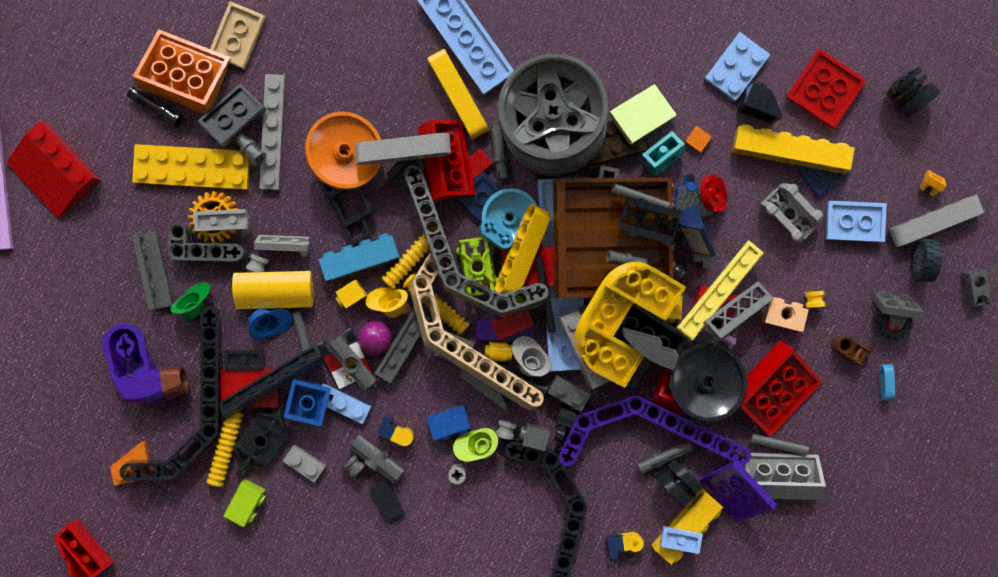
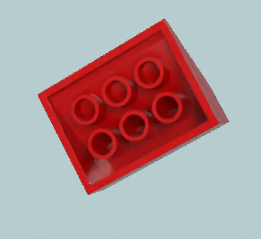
M39 121L24 135L6 162L57 218L64 215L101 180L53 127L42 121Z
M779 341L747 375L746 395L739 409L771 437L820 386L822 381L794 349Z

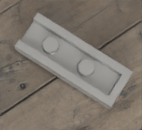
M248 210L194 212V231L249 229Z
M258 235L254 245L255 250L300 251V255L306 257L310 250V237Z

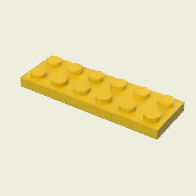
M138 144L134 146L133 183L249 190L250 158L247 155H243L240 150Z

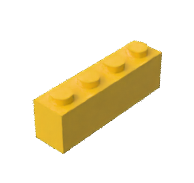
M704 490L700 495H696L693 498L694 502L688 508L685 507L668 527L703 534L708 529L710 521L720 516L723 507ZM660 535L653 542L652 547L671 565L674 561L678 562L683 556V551L661 547Z

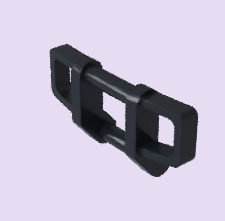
M317 179L325 194L326 201L329 200L340 221L339 225L341 229H344L350 243L356 244L368 238L371 232L365 218L375 212L376 208L374 205H371L362 186L355 188V191L365 209L347 219L336 197L348 190L334 189L328 192L324 183ZM362 220L366 233L354 240L347 227Z

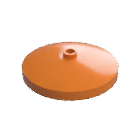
M334 112L319 119L310 129L305 141L306 162L314 176L325 185L340 190L355 189L368 183L381 166V163L358 165L356 163L355 144L381 140L374 126L363 117L350 112Z

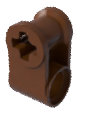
M836 336L831 342V347L835 352L860 367H863L864 359L872 351L867 346L845 336ZM844 340L846 346L844 349H841L840 343Z

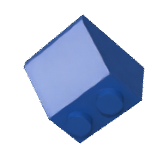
M300 378L293 379L283 418L322 427L331 388Z

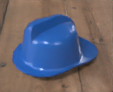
M258 309L248 318V323L250 324L248 329L249 335L253 339H263L281 334L290 328L293 321L292 315L283 309L273 311Z

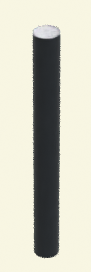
M538 256L535 259L539 281L548 288V296L543 303L548 332L553 333L556 332L544 259L543 256Z

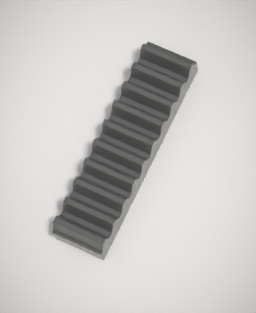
M415 308L374 373L389 383L393 382L421 335ZM424 313L426 321L429 322L431 317Z

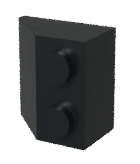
M753 82L744 90L736 110L771 125L783 116L772 89L767 88V85L762 82Z

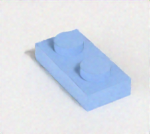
M663 526L660 546L699 554L703 534Z

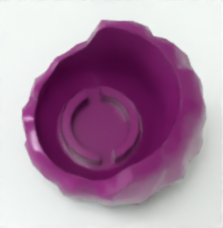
M371 321L361 328L358 343L366 354L378 357L389 350L392 343V335L388 325L383 321Z

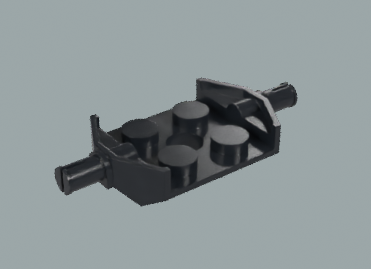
M282 403L275 413L258 412L234 447L236 455L242 462L241 467L236 472L237 475L240 474V477L243 478L249 468L267 469L291 433L283 419L286 404ZM258 436H263L266 439L264 446L257 444L256 439Z

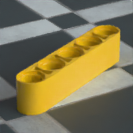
M445 49L428 57L427 59L472 140L490 131Z
M534 204L529 205L526 209L496 282L495 291L506 294L523 287L550 221V211Z

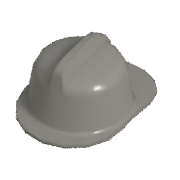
M521 336L513 342L512 354L525 375L542 377L550 371V358L533 338Z

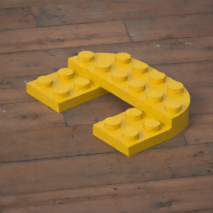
M629 262L615 268L602 281L577 324L574 345L579 359L595 373L625 388L644 356L634 347L614 337L620 324L633 303L666 321L686 287L646 263Z

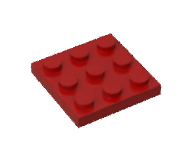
M818 48L785 98L834 129L867 80Z

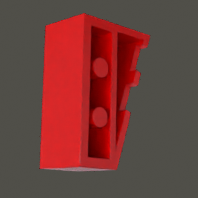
M78 519L68 523L54 535L61 556L65 559L68 566L69 576L97 577L114 563Z

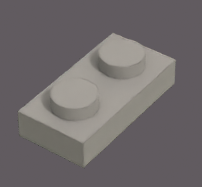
M293 445L283 462L314 483L326 467L325 464L297 445Z

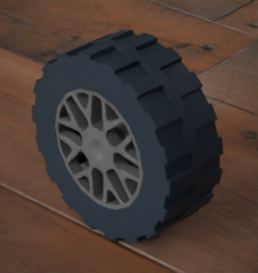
M921 238L916 242L910 261L911 275L915 281L933 282L939 276L943 250L938 240Z

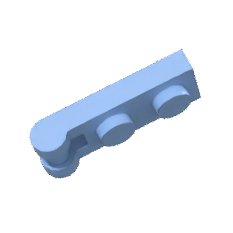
M323 384V386L331 388L330 394L334 395L332 401L328 400V408L361 424L364 423L372 406L327 384Z

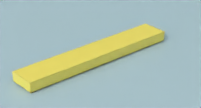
M747 241L676 329L692 341L705 326L703 322L719 309L762 256L763 252L752 242Z

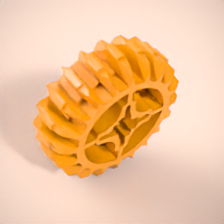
M213 191L210 195L206 192L204 194L205 199L202 196H198L199 203L196 201L192 202L196 207L195 209L189 208V211L193 212V215L188 216V219L193 220V222L189 223V226L194 227V212L219 211L225 208L226 210H239L234 208L237 203L234 201L230 202L231 197H225L224 193L218 195L217 192ZM210 203H221L218 207L216 206L213 210L206 208V206ZM221 230L217 233L200 231L197 238L202 239L204 237V242H209L211 239L212 243H217V240L222 243L224 242V237L227 239L231 238L229 232L236 234V230Z

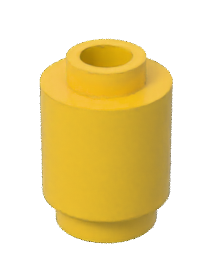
M489 342V345H485V357L492 361L507 362V360H512V345L504 342Z

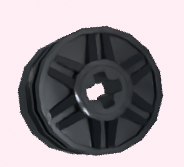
M919 66L900 76L886 91L888 97L896 92L898 93L892 99L893 103L901 99L904 100L899 106V110L906 118L920 111L940 94V90L933 82L922 85L927 78L926 74L916 78L922 72Z

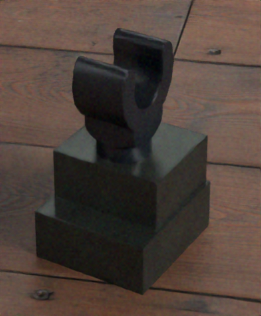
M561 406L556 420L557 423H560L555 435L556 439L563 440L567 427L572 428L577 418V411Z

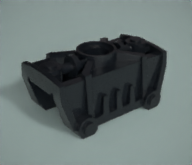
M627 197L618 226L628 232L627 234L631 237H637V235L660 241L664 246L669 247L674 242L683 212L679 207L671 209L649 203L643 197L638 199ZM628 204L639 207L642 211L635 213L628 207ZM648 214H653L655 217L654 222L651 224H646L645 217ZM669 215L676 217V219L664 221V217L661 216ZM632 216L635 217V220L639 221L635 224L623 222L625 218H631ZM666 225L672 231L671 235L660 232L657 226L662 227Z

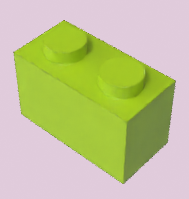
M245 479L237 489L224 517L242 527L246 526L248 522L251 524L257 514L254 512L256 507H260L266 496L263 494L266 489Z

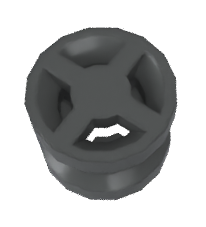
M354 455L342 469L348 471L349 476L353 479L364 468L365 464L360 462L358 457Z

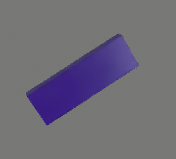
M477 320L475 339L514 342L521 336L533 338L534 325L499 340L491 324L494 321Z

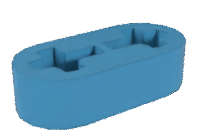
M488 219L480 224L479 232L481 236L497 248L505 250L513 244L512 234L495 221ZM484 225H485V226L491 225V226H492V227H491V230H492L494 233H492V232L486 233V232H485L486 228L484 227ZM498 236H500L501 238L506 236V241L508 242V244L505 243L504 245H502V240Z
M881 364L879 366V390L882 401H892L895 399V376L892 364Z

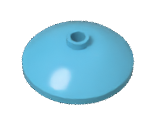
M513 188L500 190L486 201L482 211V223L488 219L495 221L512 234L514 241L526 209L531 204L536 206L537 204L530 195L522 190ZM509 213L513 215L511 221L506 219V215ZM484 225V227L486 228V230H485L486 233H489V232L494 233V232L491 230V227H492L491 225H488V226H485V225ZM498 236L502 240V245H504L505 243L508 244V242L506 241V236H504L503 238Z

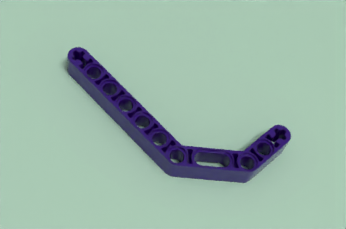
M631 395L578 414L559 452L560 463L564 466H571L575 463L591 429L636 414L725 458L738 461L741 465L747 464L751 459L750 451L744 446L637 395ZM633 399H639L640 407L638 409L630 407V402ZM615 405L622 407V413L618 416L603 421L597 419V413L601 410ZM651 407H655L658 410V414L653 418L648 416V410ZM668 416H674L675 423L672 426H667L665 423ZM587 417L589 419L588 426H580L578 423L579 419ZM687 424L692 425L693 428L690 434H684L683 427ZM704 433H709L710 440L706 443H703L701 441V435ZM578 434L581 437L580 443L573 444L570 441L571 436ZM723 441L727 442V449L720 451L718 448L719 444ZM568 444L571 448L577 450L574 451L572 449L570 454L572 459H568L567 461H565L563 453H568L569 447H566V445ZM734 449L740 453L742 452L745 456L739 458L732 451Z

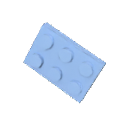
M739 32L704 80L735 102L770 54Z
M827 201L825 239L885 242L887 203Z

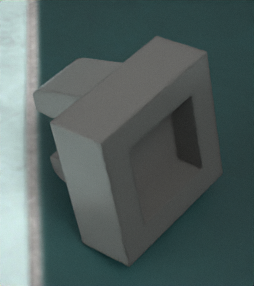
M691 254V262H700L699 268H711L710 256Z

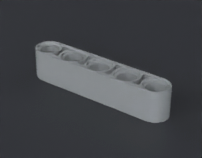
M437 133L356 143V163L358 165H370L451 155L450 134Z
M973 195L889 229L895 247H899L983 214L984 210L978 195Z

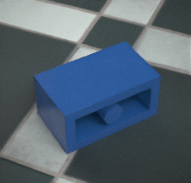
M464 404L427 417L433 439H439V442L449 439L450 435L457 433V435L465 434L471 428Z

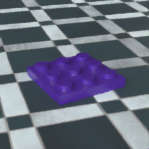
M738 461L709 472L699 480L737 522L774 510L777 505Z

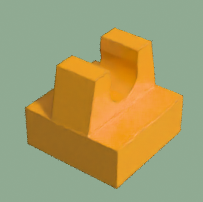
M928 170L924 175L920 189L924 191L926 187L931 186L930 195L934 197L938 192H942L946 188V182L944 178Z

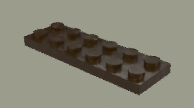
M607 121L606 136L600 151L583 168L646 152L647 148L644 138L630 145L614 121ZM584 133L570 134L569 146L578 141ZM545 138L532 142L536 146L549 149ZM533 172L535 181L552 177Z

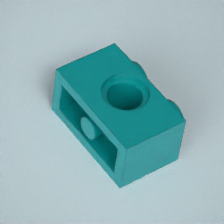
M671 131L642 154L643 165L656 177L685 154V144Z

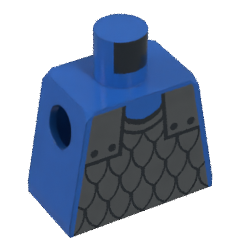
M696 174L684 175L685 186L676 187L674 206L683 210L697 204L703 217L712 216V212L706 208L703 202L701 185H696Z

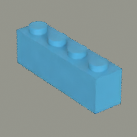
M386 233L377 236L378 240L372 242L370 239L359 242L360 246L352 248V245L341 248V252L334 254V251L322 254L323 258L318 260L325 281H331L401 258L394 236H389Z

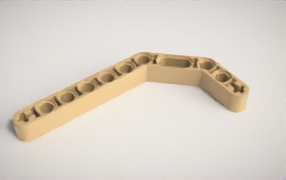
M436 244L434 246V248L437 250H441L444 248L442 244ZM429 253L410 283V292L424 344L525 409L532 410L540 406L544 398L538 389L443 330L431 285L438 273L431 253ZM443 261V262L440 263V266H441V267L443 266V264L445 263V261ZM426 266L431 267L433 269V273H429L426 270ZM416 282H421L424 288L417 287ZM421 300H425L429 304L433 319L432 323L427 322L425 319ZM430 334H435L438 341H432ZM446 345H452L454 352H450ZM464 354L470 357V362H466L463 359ZM480 365H484L486 367V373L480 370ZM497 375L503 378V383L497 381ZM513 385L519 388V394L513 391Z

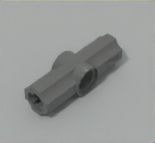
M341 335L327 345L342 364L343 369L352 376L363 391L377 380L361 361L360 356L355 354ZM351 358L356 360L357 366L349 367L347 360Z
M361 434L358 435L349 447L363 458L364 462L371 469L379 471L393 483L405 470L393 461L385 450L373 445Z

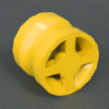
M824 291L805 292V297L807 298L806 308L826 306L823 301Z

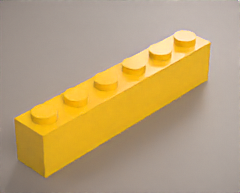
M742 125L735 131L732 153L846 174L851 170L854 147H849L846 143H829L830 141L826 139H818L817 141L810 139L809 136L801 135L796 137L791 136V133L788 132L774 133L771 129L762 128L758 130L753 129L751 125Z

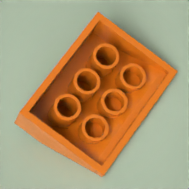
M158 29L137 67L133 79L137 88L205 114L213 107L217 100L230 57Z

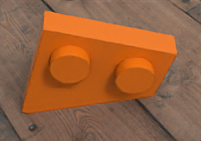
M146 441L139 443L110 467L114 486L133 482L124 480L120 476V468L126 462L131 460H150ZM129 466L126 471L132 474L134 471H140V468L138 470H131ZM146 466V472L151 475L153 474L152 466Z

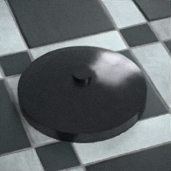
M700 343L685 349L679 354L675 369H670L669 391L676 406L687 416L699 421H718L733 414L742 404L747 390V376L741 361L732 351L718 344L713 346L711 343Z

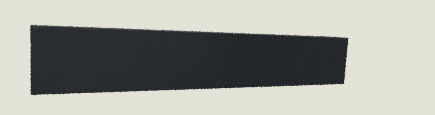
M318 344L313 345L219 402L222 417L227 420L323 362L324 357Z

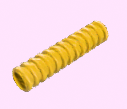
M431 226L430 228L428 227L427 230L430 232H435L437 228L435 226ZM424 234L422 237H418V241L415 240L414 246L411 245V249H407V253L402 255L403 258H399V262L390 268L391 271H387V275L382 277L389 287L395 289V285L404 279L403 276H407V272L412 270L411 267H415V263L419 262L421 257H424L423 254L428 253L427 250L429 248Z
M415 274L410 275L409 278L403 283V287H407V291L409 292L410 283L415 277ZM416 282L417 287L424 288L421 282ZM434 294L440 319H443L444 323H448V327H452L453 331H457V335H461L469 326V322H465L464 317L461 318L460 314L455 313V309L452 310L451 306L448 307L446 305L447 302H443L442 298H438V294ZM422 300V301H421L422 304H423V303L426 304L425 307H427V308L429 307V304H428L427 301H425V300Z
M241 411L223 422V425H225L221 429L223 433H220L221 438L218 439L219 444L216 446L218 450H215L216 456L213 457V467L210 468L211 473L208 474L210 478L207 479V483L216 487L224 485L223 480L226 478L224 475L227 474L226 469L229 468L228 463L231 461L229 457H232L231 452L234 450L233 446H235L234 440H237L236 434L239 433L237 429L240 428L239 423L242 422L241 417L244 415Z

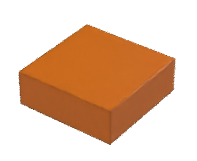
M695 126L685 143L701 153L712 136Z

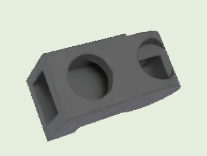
M975 269L961 272L962 279L966 283L969 305L971 307L988 305L990 303V289L987 271Z

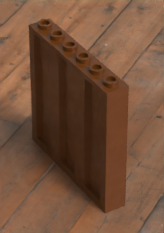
M565 178L552 180L555 298H593L605 277L620 266L606 263V255L610 250L622 254L631 253L632 256L646 258L648 265L673 279V272L676 268L675 261L673 260L675 242L668 247L657 240L638 235L637 237L629 236L628 232L618 226L626 198L612 193L614 184H618L670 202L669 208L673 209L675 206L674 202H672V194L674 193L672 178ZM628 204V207L633 212L642 211L641 208ZM646 215V224L654 222V215ZM632 216L631 218H625L623 222L635 224L639 221L635 220V217ZM661 216L664 217V221L672 220V216ZM666 225L662 227L657 226L660 232L671 235L672 231Z

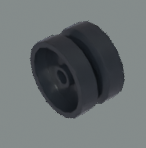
M673 459L667 466L675 476L672 478L667 472L662 471L656 479L676 501L678 500L688 508L694 502V499L687 490L690 489L695 495H700L706 488L680 463Z

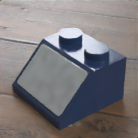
M698 205L683 209L677 232H682L680 236L684 246L688 245L690 251L710 257L716 256L710 232Z

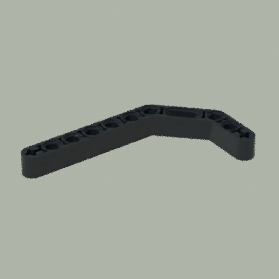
M206 307L200 315V428L168 460H131L126 462L119 471L122 479L127 481L171 480L218 435L220 431V312L217 308ZM210 310L215 314V317L211 319V324L216 323V327H205V323L209 324V317H206V313H209ZM208 329H212L215 332L213 340L206 338L205 333ZM209 348L215 351L213 359H209L205 355L206 350ZM207 368L214 369L215 376L213 378L206 376L205 371ZM207 387H212L215 390L213 397L206 395L205 390ZM208 406L213 407L215 415L208 416L205 413V408ZM205 427H214L215 434L208 435L205 432ZM192 440L200 441L201 448L190 459L183 460L180 458L181 450ZM167 465H172L175 468L174 474L166 472L165 468ZM130 466L131 470H138L140 468V471H134L130 474L126 469ZM146 466L154 467L155 474H148Z
M509 440L505 445L506 456L516 461L546 468L568 506L549 577H570L587 512L586 502L568 470L560 463L559 455L555 450L546 448L543 451L523 446L522 441ZM513 445H516V449L522 451V447H525L523 451V457L521 456V452L515 451L514 454H512L511 450L508 448H512ZM535 450L537 456L530 459L527 457V452ZM548 455H554L556 460L550 464L545 461V458ZM559 471L566 474L573 486V491L569 494L563 492L555 478L556 473ZM575 502L583 503V507L580 510L573 509ZM575 520L578 522L576 528H569V522ZM571 539L573 544L570 547H566L563 545V542ZM561 558L568 559L566 565H560L558 561Z

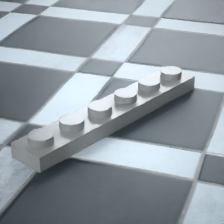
M265 74L264 106L267 111L263 113L261 151H264L267 156L260 167L259 189L280 190L285 75Z

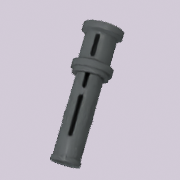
M243 132L234 139L239 145L241 153L247 155L254 166L261 164L265 160L266 153L261 151L256 146V142L248 139Z

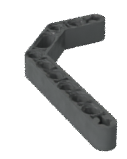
M415 165L407 167L405 170V183L444 291L498 317H505L545 302L548 296V288L542 283H536L501 294L459 274L422 170ZM411 175L417 177L416 184H414V179ZM421 191L424 193V196L418 197L415 193ZM429 209L431 212L429 214H423L421 210ZM430 226H435L437 230L435 232H430L427 230V228ZM439 243L442 244L444 248L441 250H437L433 246ZM447 261L450 266L443 268L440 266V263ZM454 279L457 284L449 286L446 281ZM467 287L473 288L487 295L489 300L484 302L466 294L464 289ZM538 291L539 294L542 293V296L539 297V295H535V292ZM523 297L525 303L519 304L515 298ZM504 303L507 309L500 310L497 304Z

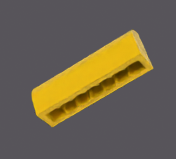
M311 271L233 274L232 292L235 309L313 307L315 294Z

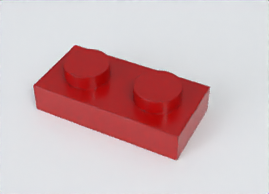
M527 309L491 323L499 340L534 325Z

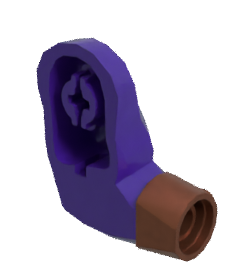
M119 324L111 327L104 335L102 349L107 358L112 381L123 402L131 404L155 403L188 393L189 383L185 369L182 366L156 370V365L148 351L145 337L139 328L131 324Z

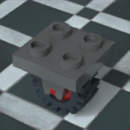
M889 292L874 293L872 300L881 311H876L877 317L874 316V325L882 337H886L888 340L892 338L898 340V336L901 339L904 338L903 334L908 335L910 333L908 329L912 330V318L922 319L924 311L909 295L901 294L900 296H895Z

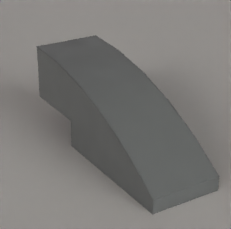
M622 327L623 336L639 353L663 367L675 369L679 355L675 349L662 346L663 343L660 337Z

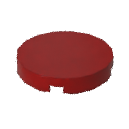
M715 174L704 177L701 183V196L706 208L712 213L724 211L727 207L725 198H728V193L723 180L720 177L717 178Z

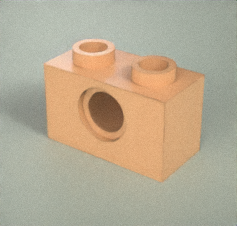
M773 297L774 299L764 308L761 322L803 332L809 309L803 308V304L792 302L789 305L784 303V299ZM784 309H787L789 312V316L786 319H783L781 315Z

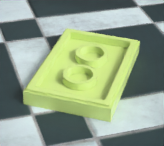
M654 84L611 110L609 116L631 145L675 118L676 113Z

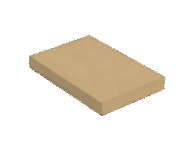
M230 1L210 50L230 57L229 64L245 70L266 16Z

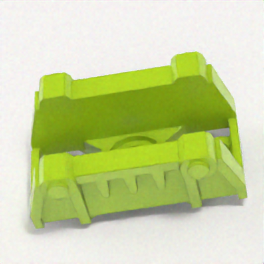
M484 237L459 240V247H457L456 252L461 260L463 276L472 279L474 276V280L482 284L485 275L489 278L490 289L495 290L498 280L495 274L492 253L495 248ZM480 240H484L485 247L482 257L481 253L477 251ZM465 242H468L470 247L473 248L471 258L466 254ZM475 261L482 262V271H473L472 264ZM470 287L464 289L465 293L470 296L483 294L477 290L472 294Z

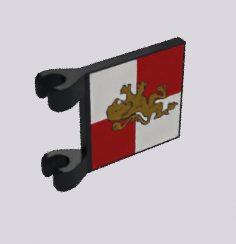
M353 328L346 329L345 335L350 342L348 345L355 354L360 356L361 361L368 370L374 374L363 350L359 346ZM324 340L320 341L318 346L322 351L324 360L338 389L340 390L355 383L356 381L343 369L339 360L329 351ZM352 358L347 360L349 367L357 366L356 360Z

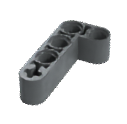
M173 224L168 231V254L173 260L240 262L245 260L248 255L246 247L239 244L191 243V230L186 225ZM179 228H182L183 235L179 238L177 236V230ZM179 247L183 249V254L180 257L176 254V250ZM198 247L202 249L200 257L195 255V250ZM219 247L222 253L217 258L214 255V251ZM229 251H240L238 255L229 254Z

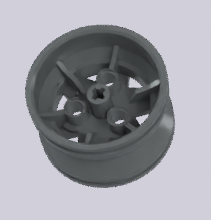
M544 54L523 62L505 81L499 96V118L507 147L521 165L541 175L562 176L582 169L595 158L606 136L608 100L601 79L590 66L572 56ZM560 81L571 85L562 90ZM537 85V95L528 93L530 89ZM548 95H554L556 97L552 101L546 99ZM586 100L590 105L591 113L581 109ZM517 112L526 117L519 127L517 124ZM571 119H574L578 122L574 126H570L567 124V122ZM537 125H541L544 127V129L540 132H536L533 130L534 127ZM584 133L578 141L569 146L570 134ZM545 138L549 149L536 146L532 142Z

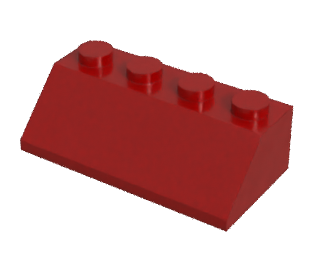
M429 120L418 126L419 136L437 133L450 134L451 155L424 158L432 200L448 201L475 195L462 121Z

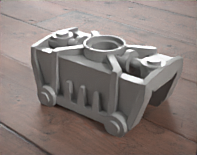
M782 183L760 204L766 208V212L769 215L774 216L789 232L788 234L791 235L794 241L801 244L822 223L824 215L820 210H815L798 192L799 189L795 184ZM778 190L786 196L787 204L779 200ZM787 209H792L795 213L791 220L785 217ZM800 217L807 218L814 226L812 228L804 226L801 223L803 220Z

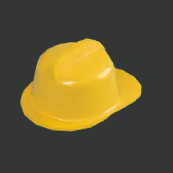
M378 288L370 292L365 300L366 306L369 309L383 312L390 318H395L408 312L406 303L408 294L402 289Z

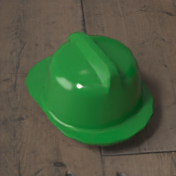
M201 282L192 286L171 306V312L179 314L187 323L200 316L205 308L204 299L210 292V285L207 282Z

